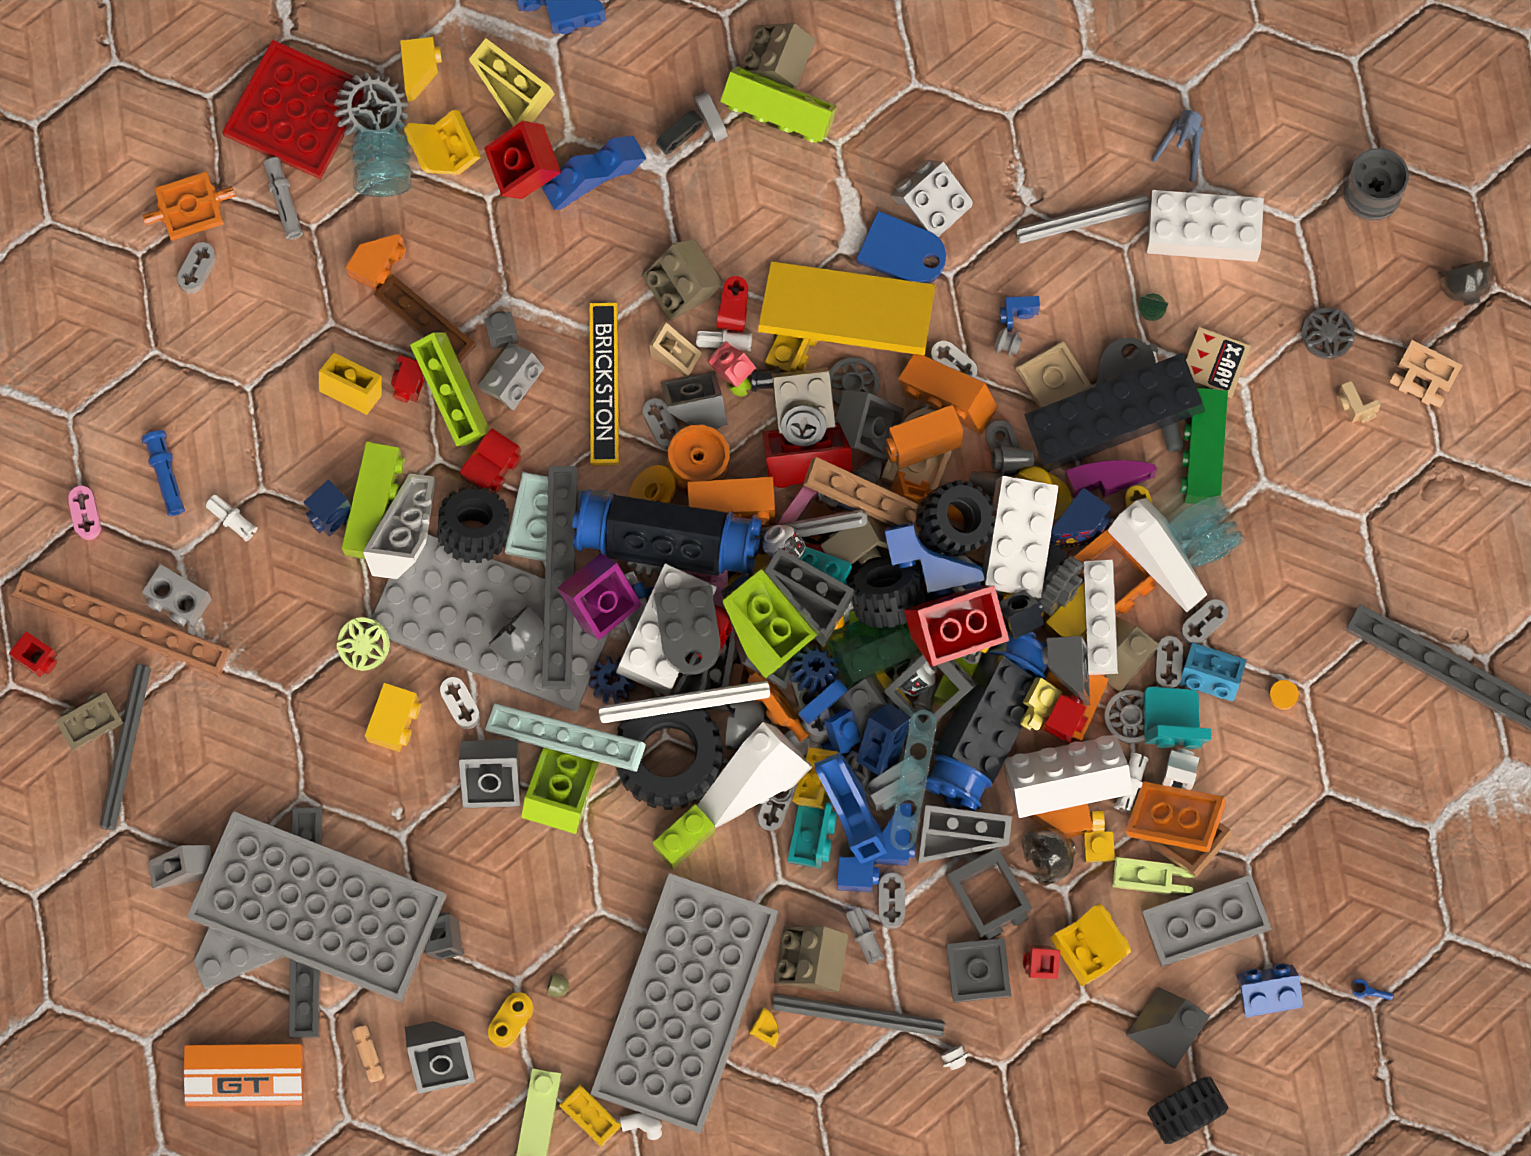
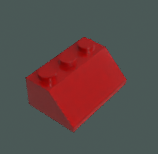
M839 422L835 423V427L826 428L824 436L817 443L810 446L794 445L784 437L783 433H779L778 430L762 431L768 477H773V487L786 488L793 484H802L811 459L815 457L853 474L851 447Z
M980 585L904 610L911 638L930 666H936L1009 641L994 585Z

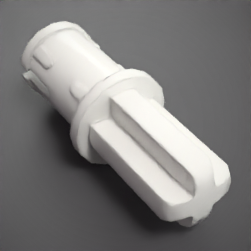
M724 330V332L698 331L696 336L697 347L718 349L725 341L738 350L751 351L752 348L751 333H728L727 330Z
M216 494L208 499L206 508L223 521L224 527L229 526L244 541H248L253 536L251 532L256 533L257 527L240 514L238 508H232Z

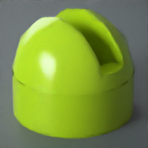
M747 377L738 387L727 382V388L734 395L743 397L747 395V391L751 390V381Z

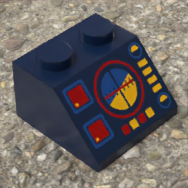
M1083 488L1052 528L1050 541L1060 549L1089 545L1109 528L1111 507Z

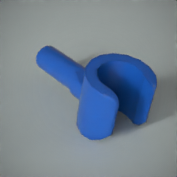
M642 581L631 585L638 599L651 595L654 587L645 589Z
M1363 979L1354 981L1355 984L1363 985L1366 988L1363 993L1352 991L1355 998L1363 999L1367 995L1388 1000L1393 998V993L1369 987L1368 983Z

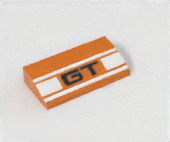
M302 1044L184 1045L186 1107L303 1106L304 1047Z

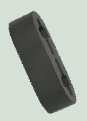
M694 110L688 112L660 135L656 145L665 155L670 154L701 128L704 120Z

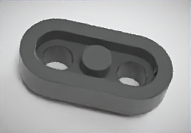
M999 420L989 425L986 432V441L990 453L992 448H998L999 445L1019 448L1014 429L1008 422ZM1001 433L1005 436V439L998 441L995 435ZM1021 468L1005 472V474L1013 476L1017 474L1021 470Z

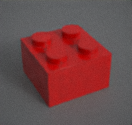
M522 120L484 147L501 196L524 199L561 173L544 124Z

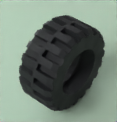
M698 708L627 719L625 721L621 720L618 726V736L644 743L650 735L659 730L677 729L690 736L696 749L695 759L691 767L684 773L674 777H660L652 774L645 767L642 758L637 772L616 767L622 785L639 802L643 800L647 802V806L652 808L663 806L664 810H673V806L679 805L682 809L688 807L689 802L693 800L696 802L700 801L704 797L703 794L710 789L716 778L720 775L723 761L722 738L716 722L711 720L710 714L704 708L702 710Z

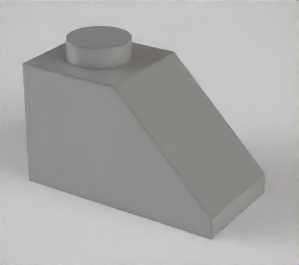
M182 845L148 861L152 888L160 889L203 879L212 860L210 845Z

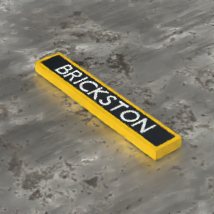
M589 303L591 466L619 465L618 304Z

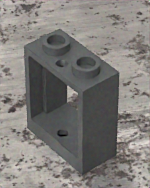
M923 655L884 690L888 695L886 697L887 702L911 717L909 726L914 731L920 730L922 733L928 731L977 685L954 659L937 666L956 685L959 691L926 721L897 690L927 662Z
M999 848L947 874L946 880L980 940L985 937L991 940L1004 932L1002 930L1003 927L1011 923L1015 927L1029 919L1028 914L1031 913L1032 907ZM998 866L1020 906L983 925L962 884Z

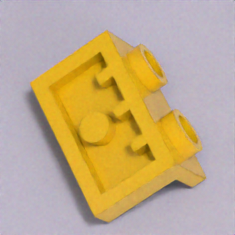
M777 335L765 361V366L773 369L775 366H779L780 372L805 370L810 358L807 355L810 346L815 347L818 340Z
M809 747L805 759L812 765V768L798 781L792 800L794 803L819 809L826 808V803L829 802L830 798L816 772L814 764L838 752Z

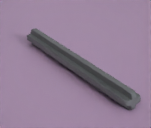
M136 664L134 667L123 716L124 724L121 725L99 824L105 830H115L151 672L149 666Z
M775 994L772 1008L776 1011L937 1037L943 1036L945 1028L943 1020Z

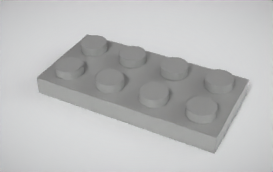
M1252 875L1141 912L1161 967L1268 932L1272 929Z

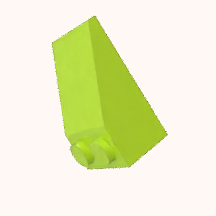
M762 569L723 600L747 657L765 678L817 636Z
M543 747L525 796L521 818L576 834L600 762Z

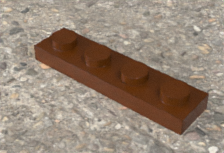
M393 274L374 293L378 301L423 338L432 333H446L459 363L476 347L474 341Z

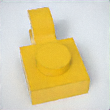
M1092 811L1093 830L1092 832L1084 833L1085 863L1114 862L1113 831L1104 832V811Z

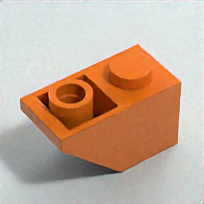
M394 234L359 244L346 266L348 276L377 291L391 276V268L395 261L399 262L404 256L406 248L404 247L405 244L402 236Z
M1088 803L1029 816L1063 839L1084 835V833H1089L1093 830Z

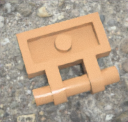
M1412 340L1398 366L1408 373L1405 378L1394 373L1390 383L1399 387V391L1405 394L1409 392L1421 398V402L1427 405L1431 403L1440 408L1445 398L1435 392L1438 387L1449 392L1462 365ZM1415 376L1431 383L1428 389L1414 383Z

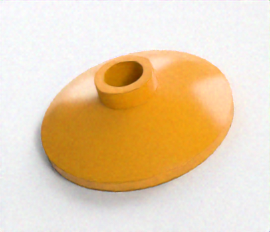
M663 465L648 467L635 478L630 487L628 497L670 503L676 489L675 476L669 468Z

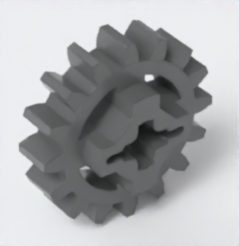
M1070 556L1069 559L1065 560L1063 566L1058 564L1053 571L1049 572L1042 588L1043 598L1040 600L1044 612L1052 616L1060 606L1065 608L1074 599L1083 581L1080 578V574L1084 569V563Z

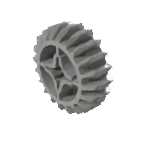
M365 72L362 74V78L358 75L353 76L352 82L346 81L343 84L345 90L340 89L337 92L341 99H337L334 105L341 109L334 112V116L342 117L338 126L343 127L346 125L348 129L344 132V135L348 136L353 133V142L357 143L362 138L363 146H368L372 141L374 147H378L381 141L387 144L391 141L390 137L396 138L399 135L398 130L404 128L405 124L401 120L407 119L408 114L401 110L407 108L408 103L400 102L405 93L400 92L397 94L395 90L398 88V84L394 83L392 86H389V77L386 76L380 81L379 73L373 74L371 79L369 73ZM359 90H363L362 104L351 107L354 94ZM376 91L383 95L387 101L380 100L377 97ZM370 105L371 109H375L377 111L373 114L371 110H367L365 108ZM391 112L387 127L380 130L381 115ZM355 118L363 119L367 128L359 124Z

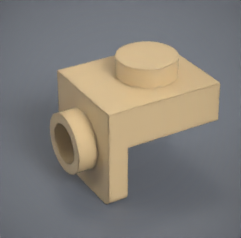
M1352 381L1342 384L1338 392V404L1342 411H1347L1352 423L1358 420L1362 423L1367 422L1377 416L1376 413L1381 406L1379 400L1363 405Z

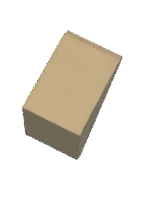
M662 322L649 345L651 358L685 376L690 375L702 354L701 351L666 322Z

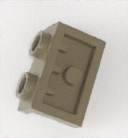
M100 692L89 696L85 699L86 704L77 709L73 706L60 713L61 718L55 720L73 752L124 724L110 696L106 692L102 695Z

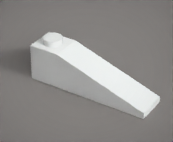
M409 474L363 551L372 576L398 579L417 560L427 542L435 487L434 476Z
M1146 498L1135 501L1118 515L1108 532L1186 612L1207 595L1167 519Z
M763 722L743 742L697 807L717 828L745 813L747 809L770 800V797L781 791L785 792L792 788L812 768V765L776 726Z

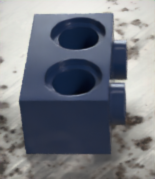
M329 479L303 502L307 509L305 515L309 519L308 522L319 534L324 531L330 537L349 519L350 503Z
M889 703L871 715L867 722L856 762L879 776L896 764L900 758L911 717Z

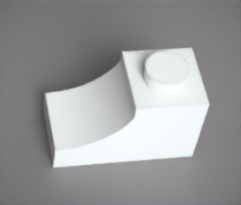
M1177 749V752L1171 750L1162 785L1192 790L1199 757H1195L1194 753L1189 750Z

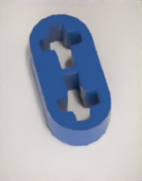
M837 679L798 715L807 725L811 724L840 699L848 689Z

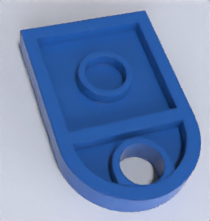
M878 211L857 257V263L899 280L929 284L936 280L943 272L946 263V250L943 242L932 232ZM930 256L938 259L939 265L935 268H927L923 263L924 259Z

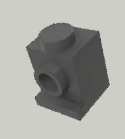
M498 311L492 313L489 318L484 319L492 350L505 347L509 343H519L511 312Z
M439 913L425 946L426 954L436 960L464 955V949L461 947L459 920L449 913Z

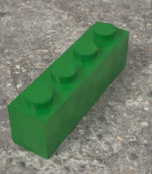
M1197 388L1205 412L1190 417V423H1185L1184 440H1189L1188 450H1183L1182 467H1187L1186 477H1181L1180 494H1185L1184 503L1218 506L1222 488L1228 390Z

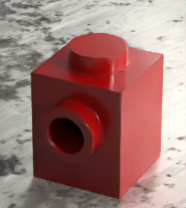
M1061 694L1045 724L1044 731L1070 743L1075 732L1081 733L1086 725L1088 717L1084 716L1087 707L1082 705L1083 701L1073 695H1067L1066 697Z

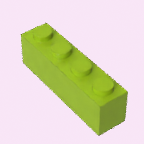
M738 66L730 72L720 101L726 104L727 108L731 111L738 113L742 111L752 114V118L759 122H772L777 124L780 130L789 133L795 131L802 134L805 140L814 143L822 142L828 136L838 108L837 105Z
M432 333L410 345L456 446H469L484 438L490 431V428L446 333Z
M366 442L342 544L345 556L366 559L363 551L389 509L392 500H394L399 492V484H396L397 476L403 473L405 458L402 457L399 447Z

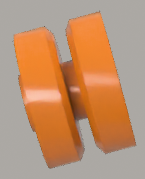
M690 425L681 429L670 442L667 458V468L675 476L676 488L688 494V482L725 480L729 468V446L724 436L714 428L705 425Z

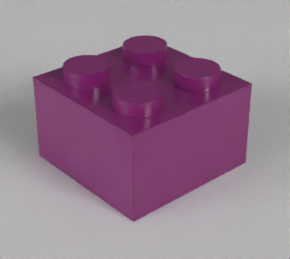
M601 553L557 588L582 630L597 640L604 637L642 606L618 564Z

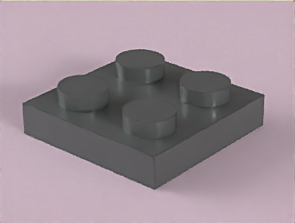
M1005 938L946 945L953 1003L1011 997Z

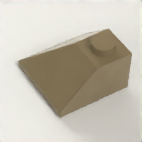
M1116 617L1118 674H1105L1104 677L1109 679L1108 685L1119 693L1125 689L1153 657L1159 644L1136 625Z

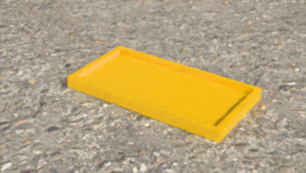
M771 261L758 332L925 356L936 285Z

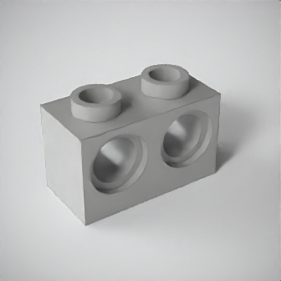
M161 564L142 591L147 600L146 604L157 612H161L162 609L171 614L169 618L181 626L187 623L194 627L212 600L207 591ZM161 587H170V591L166 596H157V592ZM193 600L194 605L190 610H181V605L184 601Z

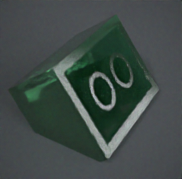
M857 621L833 631L826 642L832 657L836 658L835 664L847 688L858 684L865 678L875 677L923 655L911 638L908 623L895 625V627L877 628V626L871 627L867 626L866 623Z

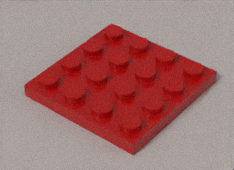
M272 40L222 131L223 136L271 158L278 157L282 163L321 180L345 136L344 132L348 129L346 125L343 127L338 126L342 117L334 116V112L341 108L336 107L334 102L337 99H341L337 92L340 89L345 90L343 84L346 81L352 82L353 75ZM359 90L354 94L351 107L362 104L363 90Z

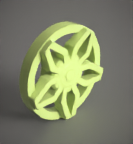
M368 617L355 618L346 623L341 629L337 641V650L345 664L360 671L371 670L381 665L386 659L390 648L389 636L384 626L377 620ZM360 622H367L374 626L365 631ZM354 625H355V626L358 628V630H359V633H358V634L355 633ZM378 629L373 637L370 633ZM349 630V633L353 637V639L347 638L344 640L345 635ZM380 635L383 638V649L379 644H376ZM352 643V648H344V644ZM374 649L380 654V656L372 653ZM346 652H354V654L352 655V661L348 658ZM358 655H362V659L358 665ZM368 656L377 659L373 664L364 666Z

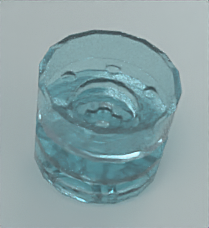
M375 132L361 135L352 141V160L357 165L353 169V183L356 192L371 197H389L409 191L412 187L411 169L407 164L410 160V145L407 137L391 132Z
M1214 496L1193 505L1175 517L1169 524L1178 542L1192 540L1184 548L1183 552L1187 556L1193 555L1189 562L1194 568L1222 559L1244 541L1245 537L1241 531L1234 532L1238 526L1236 522L1231 521L1222 524L1229 516L1230 511L1221 496Z

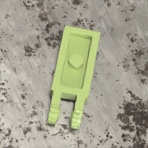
M1116 857L1112 887L1187 896L1193 894L1194 888L1187 885L1171 884L1172 875L1182 878H1194V876L1181 867L1173 866V864Z

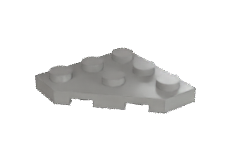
M208 928L194 963L204 989L207 990L281 959L283 956Z

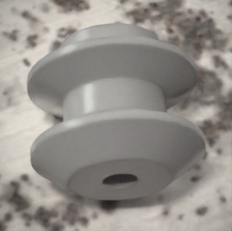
M1007 327L1000 330L994 346L996 353L998 354L1003 349L1008 351L1009 358L1012 353L1017 354L1022 342V338L1018 337L1019 331L1011 335L1008 334Z

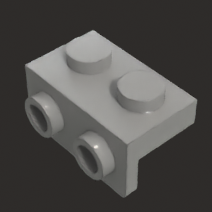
M509 343L482 379L478 388L483 393L501 400L508 409L514 410L544 370V365L532 352Z

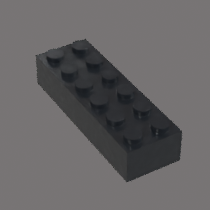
M1180 353L1024 415L1043 466L1047 472H1050L1203 413L1205 408L1183 353Z

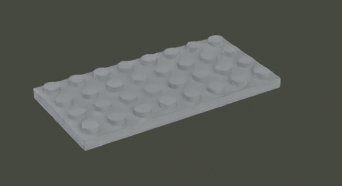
M427 535V542L415 563L398 579H388L372 616V619L377 620L384 626L388 633L389 641L577 713L589 682L592 679L589 673L591 670L596 669V662L600 660L611 631L600 640H597L582 630L573 615L571 689H543V648L532 659L526 656L519 661H509L496 654L489 646V642L527 605L539 615L544 625L545 579L493 559L487 561L484 558L482 563H476L475 560L465 563L463 558L456 560L452 558L453 553L447 554L444 551V546H440L438 538ZM378 629L372 631L370 634L375 635ZM542 638L541 642L539 643L542 647H543V638Z
M233 811L187 918L402 1003L447 895L444 892Z
M669 873L590 1095L702 1134L779 911Z

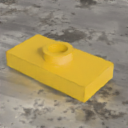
M580 1084L559 1105L600 1147L622 1127Z

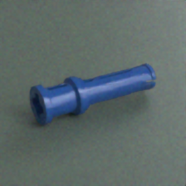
M153 431L141 437L142 443L147 446L150 457L148 463L154 468L167 515L176 516L185 512V508L172 470L171 462L173 461V455L167 448L165 441L167 437L166 431Z

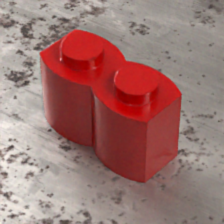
M492 428L459 472L461 478L471 485L477 486V489L482 490L485 487L489 489V493L493 491L498 492L505 482V473L509 469L514 470L521 461L520 446Z

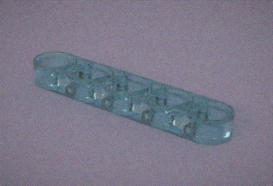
M928 710L915 712L910 721L890 834L892 845L899 850L910 849L915 844L936 731V718ZM921 714L928 715L932 720V726L927 731H920L915 726V720ZM915 743H922L927 748V754L921 760L914 759L910 754L911 746ZM912 771L918 772L922 777L921 785L915 789L909 788L905 783L906 775ZM911 800L916 804L917 811L914 816L905 817L901 814L900 805L903 801ZM900 829H907L912 835L911 842L906 846H901L895 841V834Z

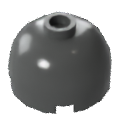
M527 605L489 642L492 650L503 659L519 661L526 656L532 659L543 648L539 644L544 637L545 629L542 619Z
M750 700L730 704V708H734V710L732 709L730 717L728 716L726 749L738 751L743 742L763 722L771 725V720L769 717H766V708L761 701Z

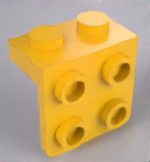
M459 110L450 111L434 125L408 123L404 126L407 140L417 156L418 164L426 173L460 175L481 158Z
M1100 903L1093 906L1075 923L1050 937L1055 947L1061 950V956L1081 987L1106 974L1131 952L1126 937L1121 934L1113 922L1110 913Z

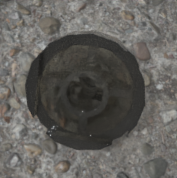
M1491 259L1485 261L1484 264L1482 260L1454 266L1452 270L1445 271V269L1437 271L1439 284L1444 294L1453 301H1463L1464 306L1480 303V297L1487 294L1494 283V269Z
M1045 826L1028 831V834L1023 836V852L1027 863L1031 859L1033 861L1036 872H1031L1035 880L1039 884L1047 886L1065 878L1071 872L1074 864L1076 846L1073 840L1055 827Z

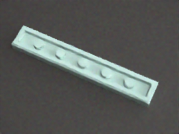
M495 703L485 728L487 732L518 739V741L637 772L646 744L641 741Z

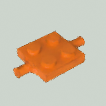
M206 171L154 188L158 199V210L142 214L146 226L162 220L163 224L167 227L171 241L223 225L220 201L236 196L232 186L216 191Z
M746 666L752 675L747 679L749 683L767 681L769 684L770 697L756 699L759 702L762 700L767 706L768 710L765 712L769 719L775 725L779 723L781 726L791 729L799 742L805 740L809 734L800 724L803 721L779 687Z

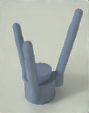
M1183 110L1180 118L1175 119L1171 130L1152 157V161L1156 162L1176 132L1180 136L1177 143L1178 148L1183 146L1185 139H1192L1195 136L1190 180L1194 182L1198 166L1200 139L1204 130L1200 127L1202 116L1195 111Z

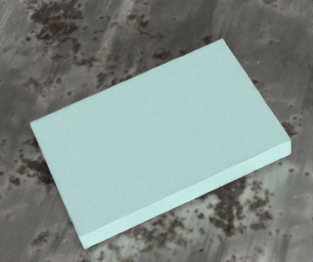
M522 472L505 554L546 562L548 476Z

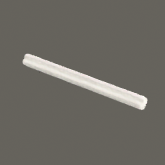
M767 681L606 705L599 708V716L602 723L750 701L770 697V688Z

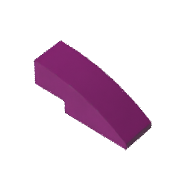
M1100 461L1066 470L1064 479L1073 498L1083 488L1089 492L1099 488L1103 498L1154 478L1157 467L1155 464L1140 461Z

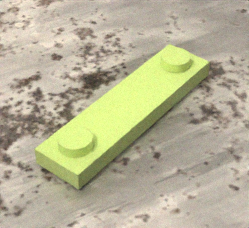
M532 1069L516 1156H547L561 1073Z

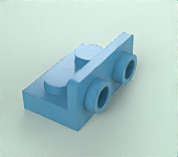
M1192 643L1180 685L1221 699L1234 701L1247 659Z

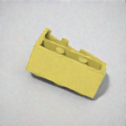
M486 38L469 59L513 127L522 120L533 122L555 95L549 85Z

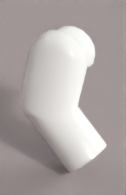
M641 1112L620 1117L623 1131L640 1128L647 1133V1138L650 1140H656L662 1135V1124L655 1117Z

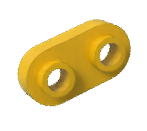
M517 992L507 997L488 1027V1036L494 1045L505 1048L516 1041L534 1011V1006L529 996ZM516 1002H521L524 1005L520 1012L513 1010V1005ZM506 1027L508 1029L505 1036L497 1035L498 1028Z

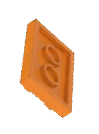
M1143 781L1125 830L1127 836L1209 852L1226 805L1224 796Z

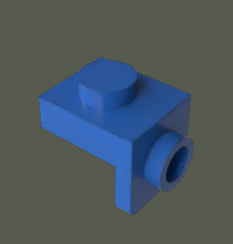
M843 709L824 721L829 741L821 744L823 750L845 754L851 750L852 746L861 741L852 710Z

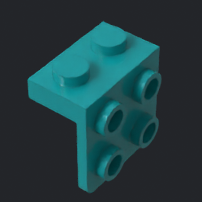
M1148 687L1144 690L1145 744H1157L1161 748L1184 746L1185 749L1193 750L1200 749L1201 745L1212 740L1211 728H1200L1199 694L1196 690Z
M827 802L825 810L798 805L788 863L822 869L823 861L829 862L832 840L828 839V834H834L837 822V812L833 811V803Z

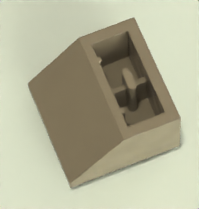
M795 23L760 25L753 35L752 43L743 59L741 68L791 88H797L816 39Z
M696 240L673 243L642 275L669 320H674L704 303L723 285Z
M825 926L784 927L774 984L814 991L839 992L848 934Z

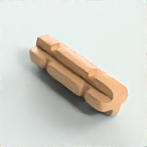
M362 1025L354 1028L352 1033L355 1041L358 1042L357 1048L363 1065L367 1068L366 1074L369 1081L376 1082L383 1079L384 1073L382 1067L378 1065L380 1061L373 1041L369 1039L371 1036L368 1027Z

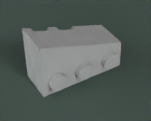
M926 805L918 863L1008 846L1012 816Z

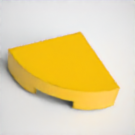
M763 1008L750 1031V1035L776 1048L779 1038L778 1025L771 1012Z

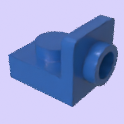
M1039 296L1006 297L1005 307H1000L1001 324H1006L1008 332H1012L1013 316H1017L1018 319H1031L1034 315H1039Z

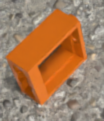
M1108 528L1074 558L1082 563L1084 561H1094L1114 545L1143 577L1144 580L1115 603L1116 615L1119 612L1124 615L1135 605L1133 601L1140 595L1146 597L1156 588L1154 584L1156 580L1108 532ZM1083 569V571L1080 574V578L1083 579L1082 583L1085 582V575Z

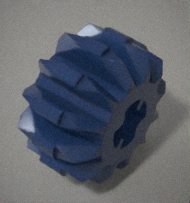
M817 645L813 646L812 650L805 646L801 649L800 653L797 652L793 655L792 663H790L788 670L792 673L791 682H799L798 691L805 687L808 689L809 695L813 694L815 689L821 694L835 682L834 677L838 674V668L834 667L836 658L827 657L828 649L822 653L819 652Z
M610 656L606 657L607 665L605 666L602 662L597 661L596 666L599 671L591 670L589 673L594 679L589 682V687L596 689L593 696L599 698L603 695V704H608L610 698H613L614 704H619L620 696L625 700H629L630 696L627 691L636 690V685L631 683L634 680L616 673L622 660L621 657H618L615 664L612 663ZM613 676H617L618 682H614L610 686L607 679L612 680Z

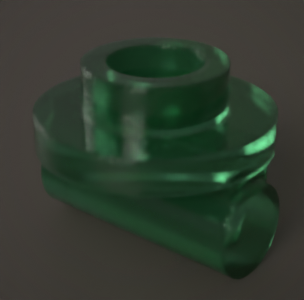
M1158 294L1141 295L1139 312L1144 319L1157 321L1165 315L1168 302Z

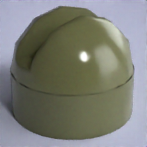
M553 972L546 995L562 997L569 990V982L563 975Z

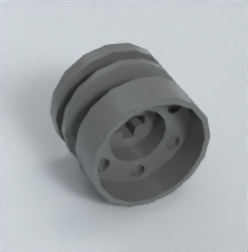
M1372 148L1362 152L1354 160L1344 187V200L1349 209L1358 217L1366 220H1382L1391 216L1398 209L1409 181L1408 167L1404 160L1395 152L1385 148Z

